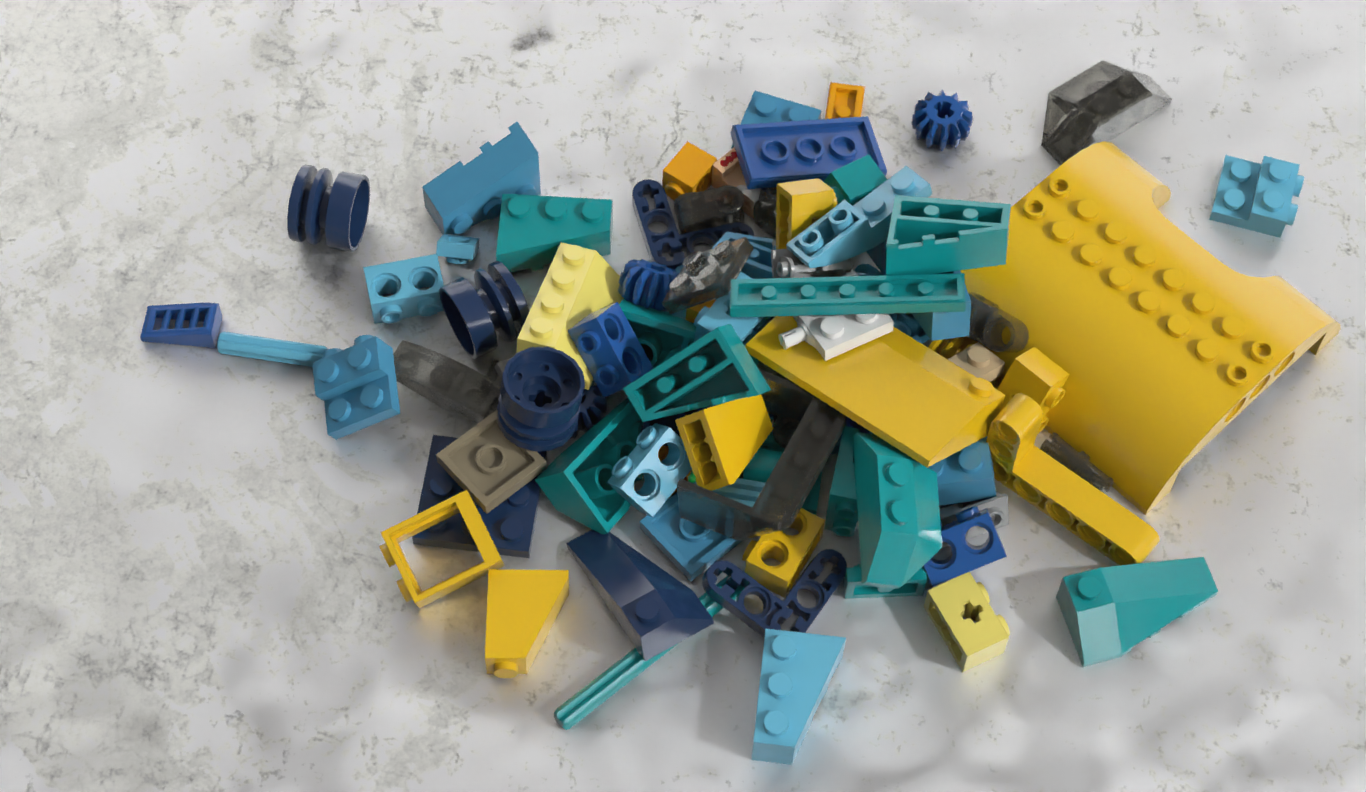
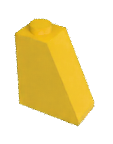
M762 394L729 401L675 420L693 474L696 477L700 494L734 484L773 430Z
M489 569L485 639L487 674H494L499 678H513L518 674L528 673L569 596V570Z

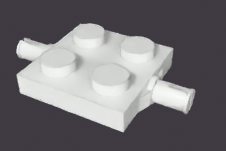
M854 271V272H851V273H849V274H847V275H844V276H859V275ZM889 314L793 316L798 327L779 334L778 337L781 346L785 350L805 341L815 347L826 361L892 332L893 320Z

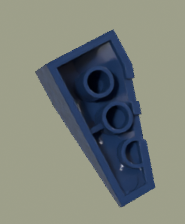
M592 529L566 543L567 548L644 661L651 659L714 624L713 618L692 589L611 532L602 535Z

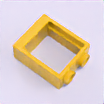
M467 490L381 532L385 543L379 546L388 566L391 567L396 564L402 576L401 579L396 581L400 592L406 602L413 600L419 608L488 575L489 569H500L505 566ZM461 513L484 561L422 591L399 543Z

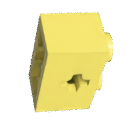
M970 572L929 589L924 603V609L962 672L1003 654L1010 635L1005 619L1000 614L996 615L991 608L986 588L981 582L976 583Z

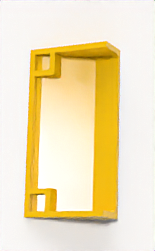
M776 316L745 345L746 350L751 356L927 468L988 436L991 422L999 414L1006 396L995 389L988 380L972 375L894 326L892 332L826 361L815 347L805 341L786 350L781 346L778 335L798 327L793 316Z

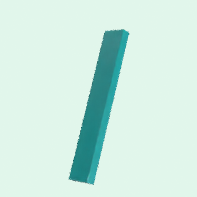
M964 273L731 279V317L966 312Z

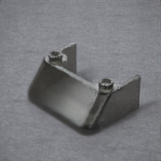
M761 369L759 371L771 389L768 392L762 393L767 412L777 416L773 424V438L785 450L753 507L683 479H680L677 483L681 518L735 540L759 537L784 530L792 525L843 433L847 421V416L794 382Z

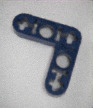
M648 179L638 182L633 188V208L651 262L654 261L658 264L666 265V267L676 269L680 265L688 263L697 264L705 268L709 266L710 253L706 255L697 254L693 250L696 244L707 243L713 247L726 232L754 236L752 228L741 222L679 235L663 186L655 180ZM645 194H649L651 198H654V209L650 211L646 197H643ZM654 221H661L667 224L668 229L662 233H655L649 230L648 226ZM682 248H687V258H684V251L682 252ZM669 253L670 257H673V260L667 261L665 256H662V254Z
M834 549L820 551L809 562L783 600L779 599L729 561L720 560L714 562L705 571L702 577V586L709 597L763 638H765V629L781 630L780 624L784 623L792 613L798 616V618L791 625L789 631L806 633L845 577L847 562L843 555ZM829 561L834 565L831 570L833 573L829 574L820 584L815 579L822 572L823 565ZM723 572L728 576L726 580L727 585L725 584L722 588H719L715 584L717 581L716 576ZM741 584L744 589L733 600L730 596ZM808 589L812 591L816 597L815 607H803L797 599L798 590ZM755 595L759 597L763 603L762 613L752 614L748 612L744 606L745 596Z

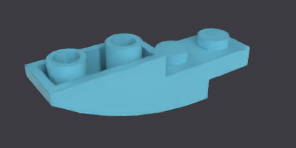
M906 165L852 206L846 200L842 201L786 244L787 249L809 268L824 267L855 257L888 239L895 195L928 198L933 194L931 186Z

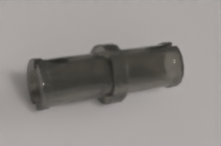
M1056 432L1049 435V438L1052 440L1051 442L1046 439L1041 445L1040 449L1100 491L1104 489L1108 492L1114 484L1113 478L1107 476L1089 461L1090 456L1084 451L1078 452L1059 437Z

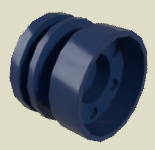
M303 165L296 175L289 198L287 215L289 238L297 242H303L307 238L310 244L316 245L321 241L325 233L326 243L330 248L355 251L362 240L370 203L369 178L366 175L342 171L338 174L333 184L332 172L328 168H322L317 171L315 166Z
M500 261L489 264L487 267L488 273L481 268L475 271L476 289L467 279L461 277L440 287L439 290L440 300L448 322L463 349L473 359L497 348L498 342L495 330L504 340L508 342L513 341L516 338V332L520 333L529 314V308L520 286L507 267Z
M530 347L517 352L507 362L502 375L501 394L496 412L498 427L506 439L516 446L530 451H550L564 445L573 436L585 388L583 371L577 362L563 351L550 347Z

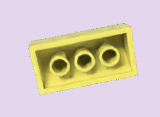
M560 243L519 333L516 350L517 353L530 347H550L563 351L573 358L583 371L584 389L587 390L591 386L593 377L567 330L589 314L616 302L620 304L624 299L618 292L620 276L596 250Z

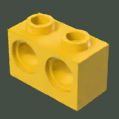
M783 499L776 511L770 509L761 525L763 533L759 540L755 541L752 539L746 547L742 557V561L746 562L745 573L766 589L785 598L821 541L825 520ZM786 528H793L797 530L799 533L796 535H787L784 532H782V530ZM771 558L778 560L781 564L768 566L763 561Z

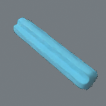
M221 332L217 340L218 352L221 354L312 367L313 362L323 359V352L328 350L327 347L231 332Z

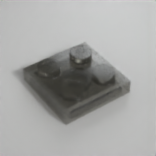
M743 237L732 242L725 240L713 249L705 252L698 250L688 255L682 263L683 268L670 283V290L662 302L669 314L728 295L731 288V279H737L754 249L748 239Z

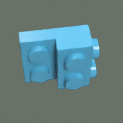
M1226 155L1222 164L1209 220L1280 238L1285 226H1292L1296 217L1298 205L1291 203L1292 197H1299L1304 181V176L1297 175L1299 164L1264 156L1261 164Z

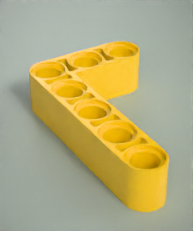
M1021 393L1015 394L991 422L986 442L989 443L994 478L1119 566L1143 563L1160 542V537L1155 529L1036 447L1034 444L1043 418V411L1031 397Z

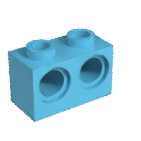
M437 254L363 267L374 324L383 322L395 323L404 318L420 315L432 316L444 311L439 295L440 287L444 286ZM423 287H430L427 290H419ZM386 294H394L390 297H382Z
M654 423L653 426L645 428L636 440L637 446L628 456L621 458L615 464L611 472L612 476L607 481V484L634 508L651 517L655 516L692 469L681 437L670 427ZM667 443L669 448L668 455L664 460L660 461L658 457L659 449L663 444ZM643 473L644 485L635 492L634 480L639 474Z

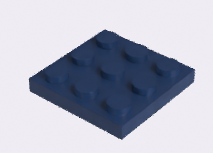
M433 435L417 514L464 491L437 462L436 457L437 453L458 438ZM537 451L547 460V451ZM538 476L487 514L473 500L500 555L530 558L541 495V488L535 481ZM461 513L412 536L413 544L479 552Z

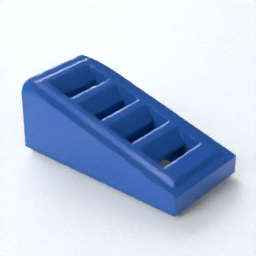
M204 302L148 306L140 336L141 341L216 348L223 317L219 303ZM163 318L161 328L153 330L155 319ZM171 319H176L174 329H168ZM184 320L190 321L189 328H183ZM198 322H204L203 327H197Z

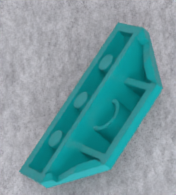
M856 432L853 434L862 585L899 589L942 548L937 473L877 435Z

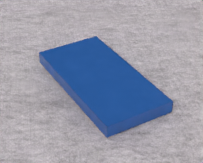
M868 116L732 125L730 134L747 189L775 188L777 183L819 178L824 182L830 172L868 154L885 177L887 174V169Z

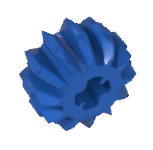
M943 89L938 96L928 92L924 100H918L912 115L911 124L913 125L912 128L916 130L917 140L926 139L927 148L936 144L943 151L948 144L956 149L960 144V140L966 141L970 133V126H972L973 116L972 112L968 111V101H958L957 92L952 96H946Z
M634 259L628 261L623 272H621L618 292L626 301L633 302L635 305L644 306L646 309L653 308L658 311H667L673 309L678 298H680L683 278L675 269L668 268L666 265H661L654 261L649 262L644 259Z

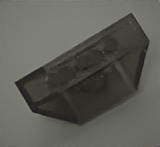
M1102 60L1048 93L1041 146L1061 166L1081 150L1095 143L1108 142L1170 104L1172 98L1149 75Z

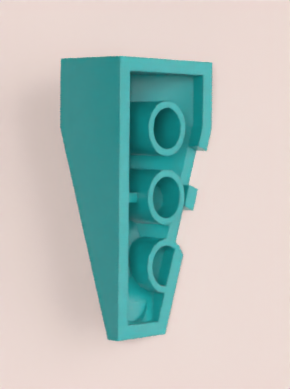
M1198 557L1101 567L1064 576L1056 599L1082 667L1124 656L1138 643L1148 637L1150 639L1159 633L1164 626L1177 618H1182L1217 595L1218 589L1205 558Z

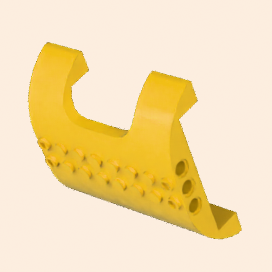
M1103 141L1095 143L1069 158L1011 207L1005 265L960 270L961 273H964L965 285L971 299L969 336L964 337L960 348L964 349L970 344L974 345L979 342L1005 362L1004 372L1007 373L1015 358L1035 347L1070 375L1062 387L1066 392L1060 402L1055 407L1050 408L1045 415L1049 418V421L1044 429L1146 515L1171 491L1178 472L1307 350L1316 355L1339 333L1341 325L1282 277H1251L1236 272L1220 262L1165 218L1158 210L1170 199V189L1112 142Z

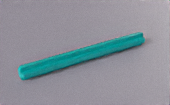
M728 576L716 584L717 587L722 588L725 584L727 585L726 580ZM740 584L730 597L735 600L744 587ZM707 593L699 597V600L711 617L724 608L709 597ZM676 645L647 661L643 660L636 648L632 649L554 711L555 720L564 730H569Z

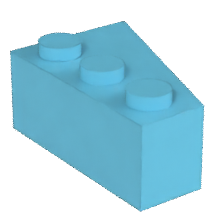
M765 629L751 760L792 765L813 721L817 708L825 696L834 672L841 662L846 637Z

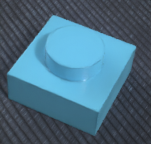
M443 234L437 241L436 254L437 256L446 257V261L449 263H468V260H473L479 252L480 238Z

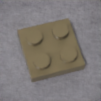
M497 410L436 454L437 462L464 491L467 490L472 499L486 514L547 469L546 460L537 451L520 448L505 438L498 427Z

